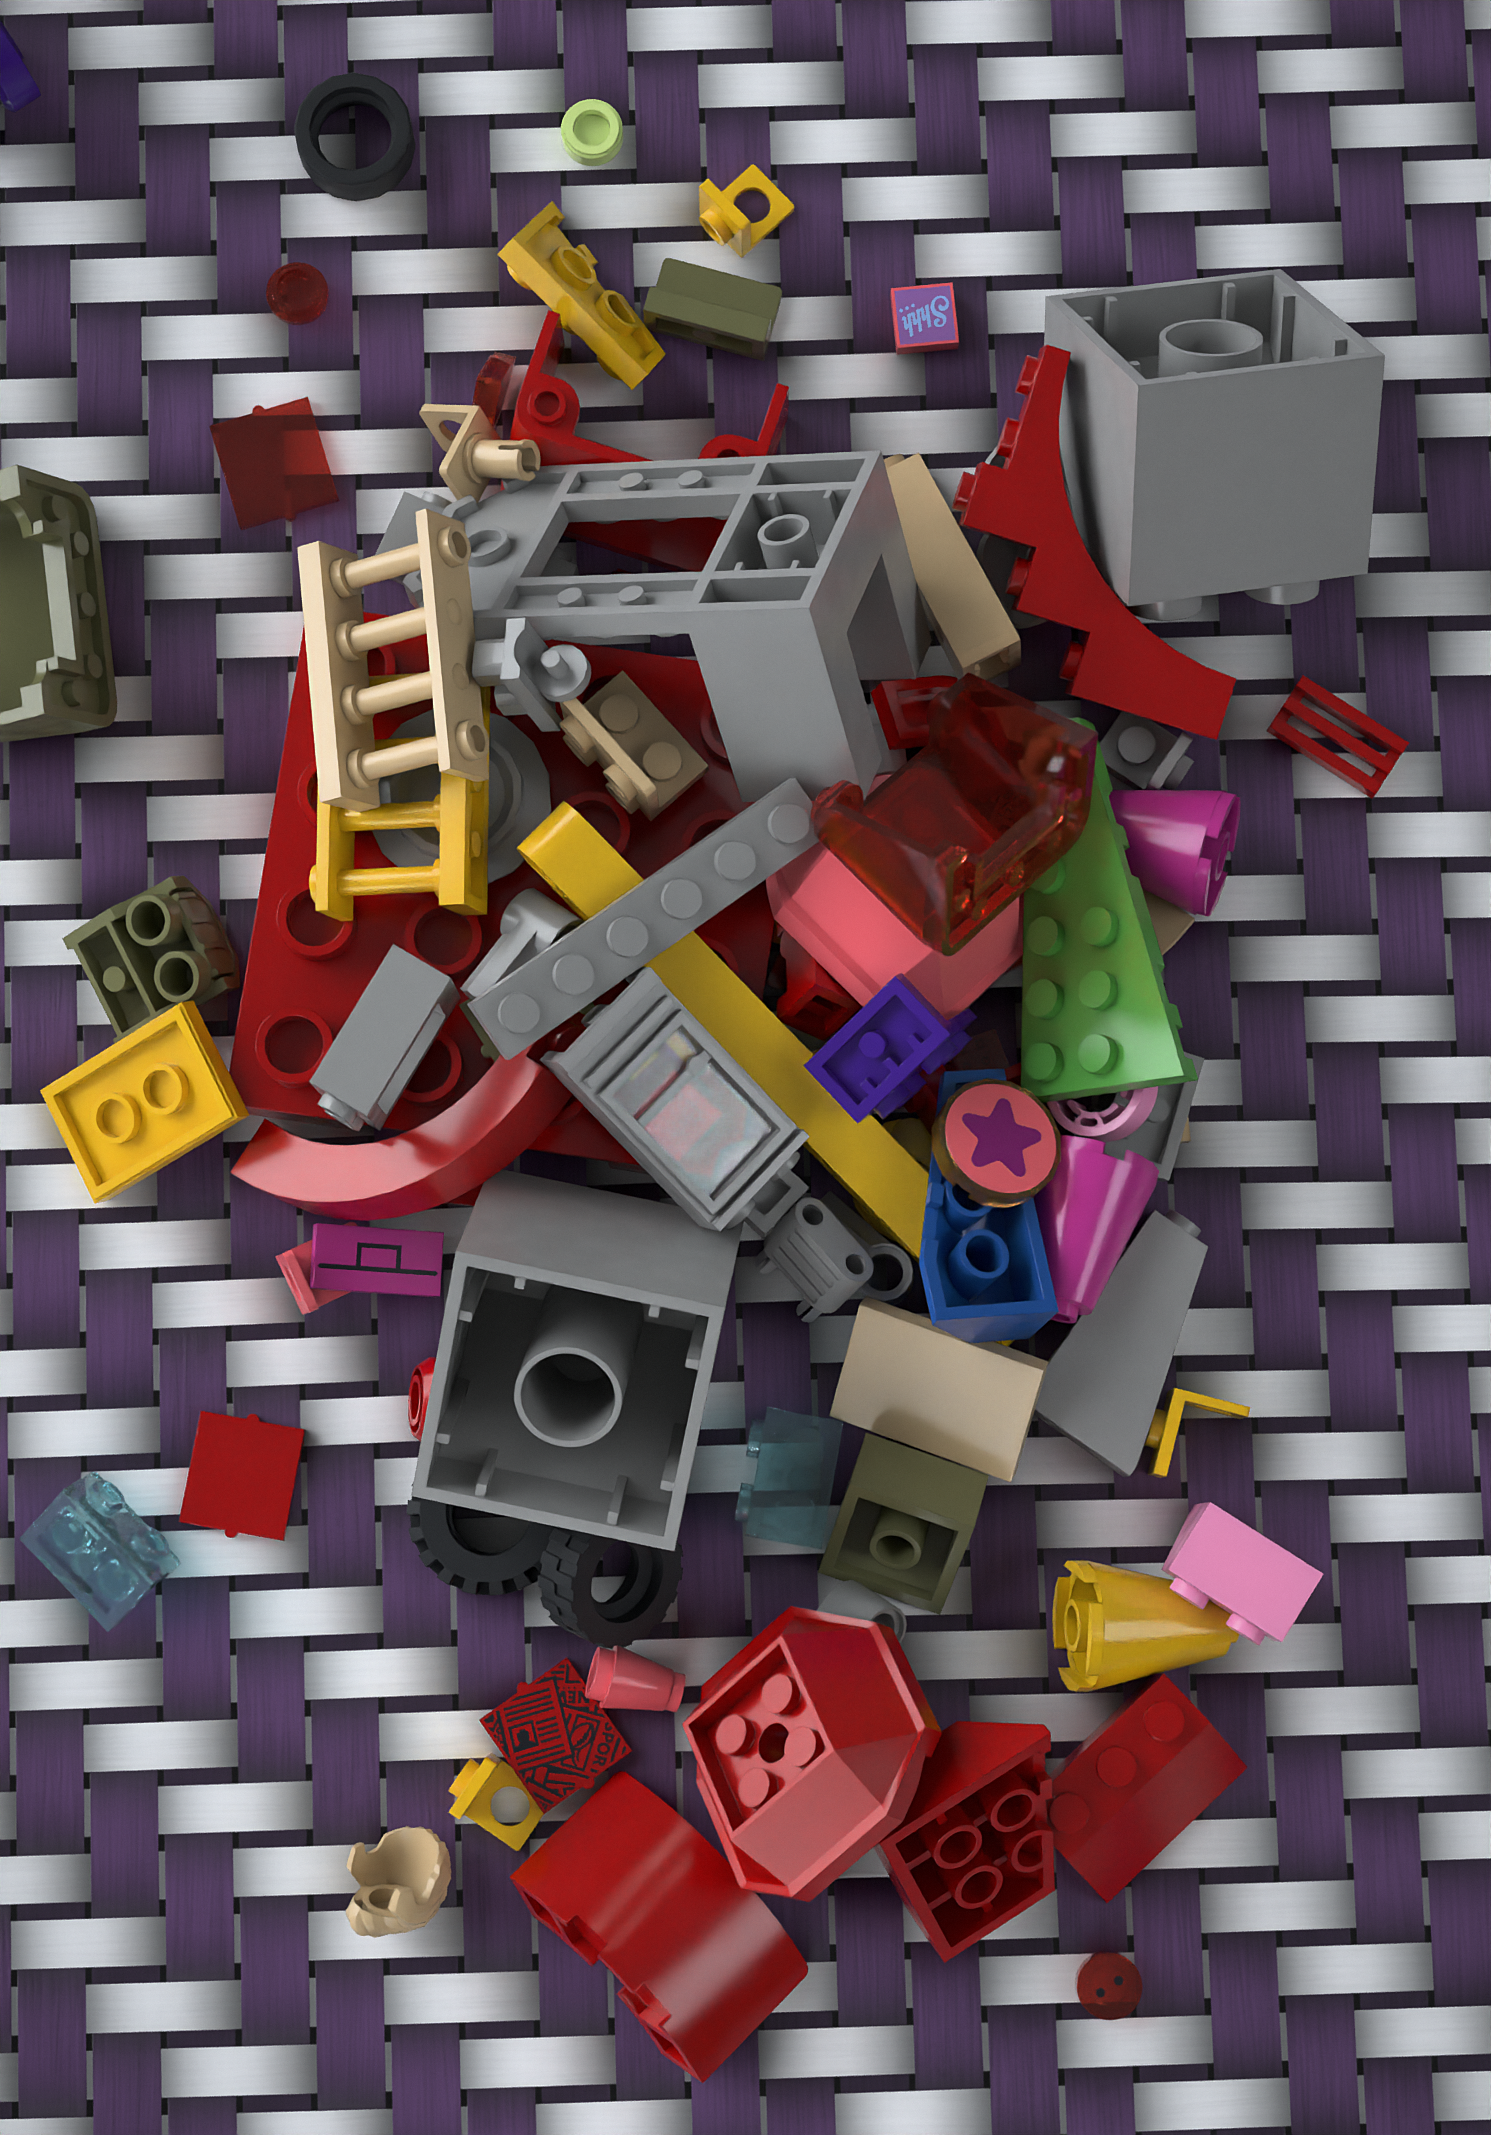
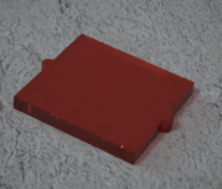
M308 397L268 409L257 405L253 408L251 414L209 426L241 530L281 518L292 522L296 519L298 513L340 501Z

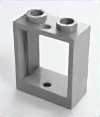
M393 944L309 1081L322 1095L317 1104L325 1109V1113L357 1132L360 1131L364 1122L379 1131L381 1130L461 998L452 979Z

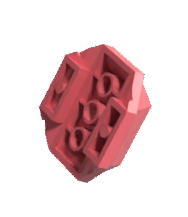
M913 771L875 775L868 794L863 801L843 803L811 801L832 833L766 879L767 895L773 918L862 1007L894 976L902 973L948 1021L973 1004L1023 955L1024 860L965 802H962V799L936 773Z

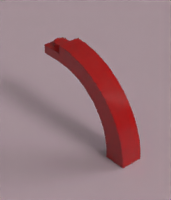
M578 1011L510 1060H505L500 1055L479 1082L455 1104L421 1126L393 1138L358 1145H328L303 1139L264 1119L230 1173L289 1205L313 1214L344 1220L369 1221L397 1218L425 1211L453 1200L481 1185L515 1160L542 1134L570 1099L572 1093L540 1059L548 1051L565 1052L587 1029L581 1023L585 1015Z

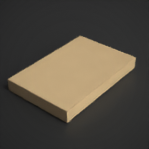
M865 1296L858 1308L829 1416L1011 1482L1017 1472L1049 1362L995 1342L968 1343L933 1326L929 1318Z

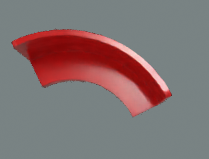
M623 1771L615 1773L510 1876L533 1917L561 1938L591 1967L601 1960L624 1985L617 1993L618 1997L638 2019L661 2054L701 2083H704L808 1973V1965L790 1936L755 1892L740 1888L730 1863L673 1808L638 1780Z

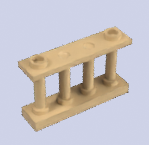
M429 509L417 511L415 514L418 543L358 560V554L320 541L297 547L319 801L321 803L356 812L380 807L378 782L381 777L439 763V772L476 782L489 779L487 766L489 738L483 724L480 685L472 677L476 640L468 566L471 547L463 522ZM421 570L424 607L364 623L361 598L363 586ZM427 634L430 671L369 687L367 654L370 649ZM433 698L436 736L375 751L372 720L375 713Z

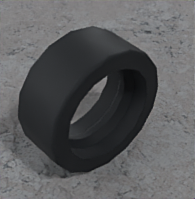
M355 72L331 76L312 88L298 108L294 132L302 165L314 184L333 197L351 201L378 198L396 187L410 169L416 145L408 107L398 92L379 78ZM362 105L375 108L384 115L390 124L392 138L389 150L385 156L369 167L354 170L339 168L330 163L320 150L318 139L321 125L327 117L344 107Z

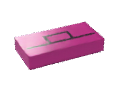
M316 1223L313 1225L309 1287L310 1289L440 1297L444 1232Z

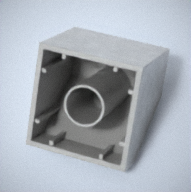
M1281 269L1045 297L1044 346L1047 344L1071 352L1062 390L1059 442L1076 527L1088 554L1101 576L1125 602L1126 608L1132 614L1156 621L1182 620L1196 615L1201 610L1202 596L1244 591L1251 598L1265 603L1279 605L1299 604L1312 600L1318 595L1320 580L1368 574L1385 355Z
M503 1169L485 1181L455 1252L411 1496L675 1551L744 1221L742 1220L730 1229L724 1227L719 1232L700 1227L681 1207Z

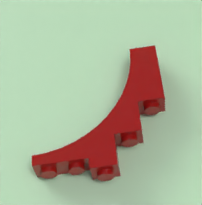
M1046 344L1040 348L1037 358L1027 355L1023 363L1015 392L1025 395V399L1018 420L1007 417L996 450V455L1006 458L1003 468L981 462L977 464L974 475L963 472L952 505V509L962 512L958 525L1030 548L1027 559L1017 556L1009 576L1006 594L1015 596L1011 610L1083 632L1080 644L1073 641L1069 642L1062 660L1059 678L1068 680L1064 693L1217 740L1236 678L1198 663L1178 652L1148 630L1123 605L1107 585L1085 548L1068 502L1060 460L1059 417L1063 384L1071 352Z

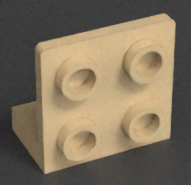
M623 670L583 705L577 698L560 702L564 720L559 724L566 733L563 736V740L587 767L595 760L605 770L603 771L604 776L609 781L606 784V788L630 815L639 808L652 821L709 771L707 763Z

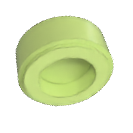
M587 99L574 104L564 115L561 124L564 149L574 161L582 165L599 166L611 161L618 154L623 143V126L618 112L610 104L596 99Z

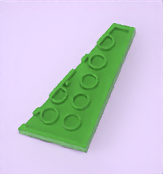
M1076 717L1027 728L1021 1092L1039 1104L1198 1081L1193 1060L1185 1057L1177 1031L1183 1028L1177 1005L1169 1003L1161 977L1165 964L1141 883L1138 877L1131 875L1124 850L1130 848L1124 826L1116 823L1109 795L1113 788L1094 724Z

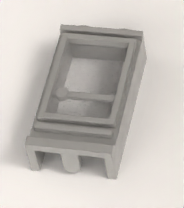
M640 967L625 978L630 985L610 1005L598 1004L583 1017L581 1023L587 1029L565 1052L548 1051L540 1061L700 1227L719 1232L724 1227L730 1229L739 1224L752 1211L756 1203L752 1197L769 1179L776 1181L795 1166L800 1158L797 1150L810 1136L804 1130L799 1129L660 981L661 978L651 967Z

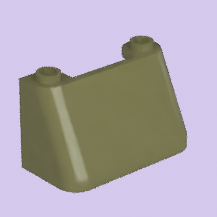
M18 464L0 469V743L88 732L108 727L114 722L117 714V695L98 524L94 505L86 491L74 482Z

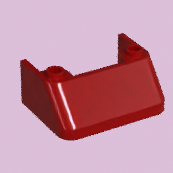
M548 310L517 398L509 440H533L540 451V466L653 461L574 435L580 417L579 399L572 386L566 381L554 377L565 343L560 314ZM777 383L758 441L733 434L720 435L711 439L702 448L698 459L775 455L788 419L789 387ZM501 479V491H502V490H504L505 488H504V485H503V482H502V479ZM692 517L678 518L669 522L642 519L620 520L611 524H599L595 521L569 522L562 535L675 572H701L728 519Z

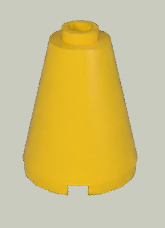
M1067 1560L1063 1566L1071 1571L1070 1577H1058L1055 1585L1052 1609L1054 1649L1067 1650L1070 1667H1058L1062 1681L1067 1689L1071 1691L1089 1692L1223 1657L1227 1654L1230 1644L1236 1643L1239 1637L1237 1632L1226 1625L1227 1620L1231 1616L1230 1613L1210 1600L1203 1610L1191 1604L1169 1589L1174 1581L1171 1579L1088 1560Z

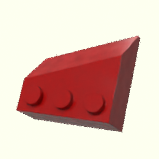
M956 1721L942 1730L932 1757L925 1758L918 1789L904 1821L874 1846L908 1912L944 1963L1055 1891L1053 1830L1047 1824L1046 1800L1052 1798V1778L1045 1771V1753L1051 1751V1732L1044 1724Z

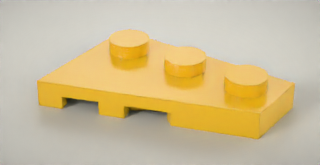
M551 201L497 255L507 264L510 275L519 285L525 289L533 290L553 312L560 314L562 328L572 335H578L597 355L600 366L608 375L614 379L622 380L633 390L666 353L623 295L613 290H604L598 282L593 268L598 263L585 244L573 248L558 228V225L565 217L554 202Z

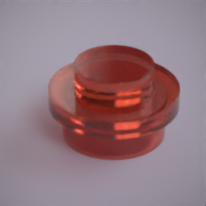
M294 262L280 267L272 274L267 284L266 297L271 311L278 319L291 325H304L313 322L325 311L329 301V289L324 276L318 269L306 263Z

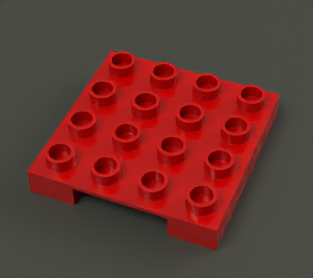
M363 612L364 623L390 616ZM303 628L229 1074L249 1115L353 1130L325 1113V1109L317 1104L322 1095L309 1081L394 944L449 976L461 997L382 1126L384 1129L408 1132L437 1117L455 1104L479 1082L495 1063L492 1058H485L482 1055L481 1048L484 1044L459 1006L470 999L460 988L502 936L500 931L501 919L509 903L522 891L534 888L580 919L582 918L526 861L514 873L488 884L487 915L462 916L440 906L439 898L435 892L353 896V921H339L315 911L316 903L310 894L309 876L312 867L316 865L318 778L305 629ZM427 634L370 649L367 654L368 675H395L430 671ZM554 639L544 640L548 648L561 644L573 645L581 650L591 665L589 684L582 694L576 697L582 705L623 670L709 766V771L652 821L639 808L630 815L616 801L606 788V784L609 781L603 774L605 770L596 760L587 767L563 740V736L566 733L562 728L560 731L542 732L528 714L504 716L496 706L495 686H490V712L505 717L534 742L549 773L551 813L563 801L568 803L644 880L755 803L742 802L697 660ZM433 698L375 713L372 719L374 740L388 739L402 723L434 709ZM555 702L556 712L563 721L560 702ZM372 830L355 831L354 869L397 867L382 854ZM766 879L693 930L737 977L764 1002L776 922L773 918L767 895ZM623 979L592 1001L595 1006L598 1004L610 1005L630 984L626 979ZM665 1042L656 1050L658 1055L631 1081L628 1080L613 1095L630 1114L642 1104L672 1070L680 1074L686 1068V1064ZM707 1067L703 1075H694L688 1083L711 1103L722 1116L678 1164L694 1181L710 1183L713 1165L720 1149L730 1143L743 1139L747 1108ZM573 1094L557 1117L526 1149L608 1162L611 1169L649 1174Z

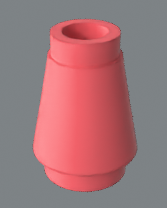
M618 1645L613 1646L612 1650L597 1647L587 1678L585 1696L586 1698L599 1701L600 1708L667 1710L676 1713L682 1700L686 1677L685 1674L673 1672L668 1667Z

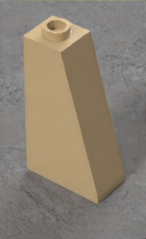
M917 453L907 459L904 458L903 454H896L884 459L924 613L963 690L967 692L1021 665V639L920 454Z

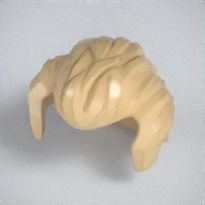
M406 1826L385 1833L378 1846L371 1851L365 1852L364 1843H356L351 1849L346 1866L360 1885V1889L353 1896L350 1905L346 1909V1916L356 1934L360 1936L369 1935L374 1938L388 1934L407 1933L417 1928L425 1927L438 1912L441 1903L445 1900L447 1886L451 1880L450 1856L445 1842L440 1841L438 1835L433 1833L431 1829H425L421 1826L415 1828Z

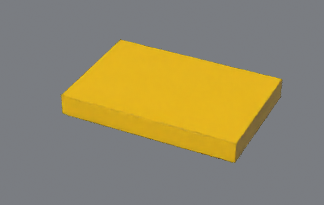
M194 1000L177 1004L40 1090L95 1204L110 1200L249 1116Z

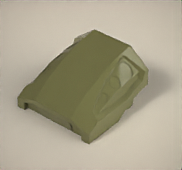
M184 875L170 876L150 889L110 907L62 938L68 950L74 949L117 1034V1037L113 1039L114 1043H117L181 1002L194 1000L198 1008L225 993L240 988L239 958L211 902Z

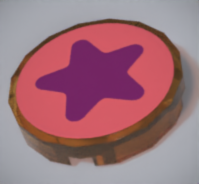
M985 1078L964 1084L946 1100L932 1126V1152L942 1175L953 1187L958 1183L963 1190L971 1193L968 1198L981 1205L1009 1208L1029 1202L1053 1179L1061 1160L1060 1133L1051 1112L1032 1092L1011 1081Z

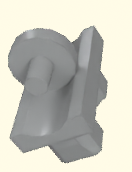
M526 618L507 619L504 639L477 640L475 642L472 677L481 687L495 686L496 706L504 716L528 714L542 732L560 731L561 726L559 723L562 719L556 712L555 702L573 700L582 694L591 678V665L582 651L573 645L561 644L548 648Z

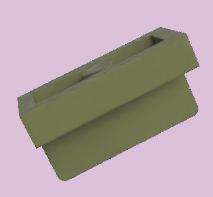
M666 258L662 263L656 287L650 286L643 308L644 325L652 332L764 361L781 303L782 290L774 285Z

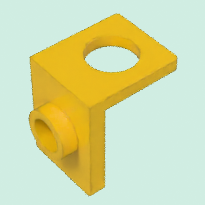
M754 164L746 169L722 192L710 179H707L699 186V221L702 227L714 241L721 246L727 243L741 258L794 211V204ZM746 191H758L769 200L770 211L763 220L751 223L734 205L737 197Z
M1178 1388L1168 1390L1164 1409L1155 1410L1144 1446L1154 1448L1148 1475L1159 1478L1167 1476L1184 1405L1237 1419L1248 1417L1250 1407Z
M493 1753L486 1756L481 1765L470 1758L448 1790L458 1798L448 1813L459 1820L464 1815L516 1851L521 1849L544 1815L512 1767ZM516 1787L526 1794L529 1800V1812L521 1823L505 1825L494 1817L491 1810V1802L495 1793L501 1788Z

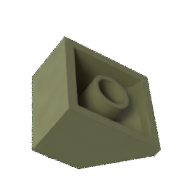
M866 1433L818 1573L841 1581L854 1580L860 1582L876 1593L940 1615L974 1530L989 1475Z

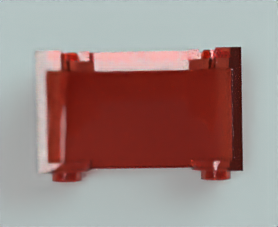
M967 672L947 691L942 690L937 693L931 701L926 715V722L930 726L928 745L871 792L865 800L863 798V790L859 785L849 780H841L832 787L824 788L815 799L811 809L814 836L924 946L944 956H952L960 951L1077 842L1085 828L1090 812L1098 732L970 672Z

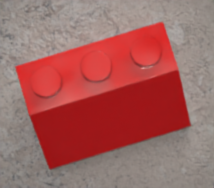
M1164 1673L1154 1674L1049 1774L1052 1778V1798L1046 1800L1047 1824L1053 1830L1054 1847L1097 1894L1108 1903L1248 1767L1210 1721Z

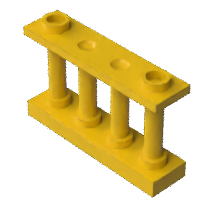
M420 673L369 676V687ZM480 686L483 724L487 731L490 745V686ZM428 737L374 740L375 751ZM488 751V754H487L488 776H489V751ZM441 772V794H437L434 801L382 803L378 808L362 812L321 803L319 801L318 789L316 865L312 867L309 876L310 894L316 903L315 911L339 921H353V896L435 892L439 898L440 906L462 916L487 915L489 779L476 782ZM436 827L440 833V859H436L432 866L354 869L355 831Z

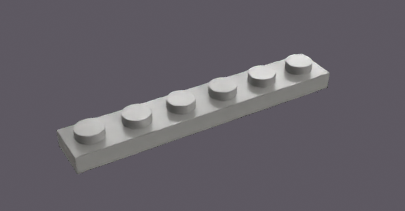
M790 778L467 1005L503 1058L510 1060L832 832L797 779Z

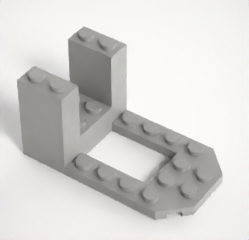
M881 450L540 466L539 471H533L536 477L531 481L502 478L504 490L476 503V500L471 495H468L446 506L442 515L463 522L465 524V533L470 542L471 556L468 566L476 641L504 639L507 619L526 618L543 641L557 637L594 636L600 639H608L621 635L671 637L678 634H689L742 802H756L790 778L797 779L811 801L843 803L865 800L882 757L860 680L891 681L909 678L916 679L932 641ZM692 517L728 519L701 572L540 577L569 522L595 521L599 524H611L620 520L654 519L659 522ZM421 570L408 573L403 580V585L409 601L416 609L424 607Z

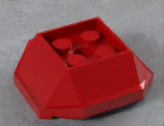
M794 1606L788 1607L701 1686L700 1703L682 1723L697 1761V1786L740 1888L804 1902L813 1900L904 1821L918 1789L925 1758L932 1757L942 1734L892 1628L873 1621Z

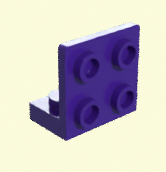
M900 973L894 976L803 1066L857 1124L875 1112L882 1119H885L896 1108L900 1109L927 1083L919 1075L920 1072L924 1070L928 1075H931L941 1065H946L972 1040L964 1030L977 1016L967 1008L947 1021L915 986Z

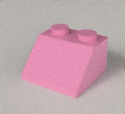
M1211 1502L1195 1504L1161 1569L1175 1578L1169 1587L1170 1590L1202 1610L1210 1600L1231 1614L1226 1622L1229 1628L1257 1645L1261 1644L1265 1636L1272 1641L1282 1642L1323 1576V1573Z

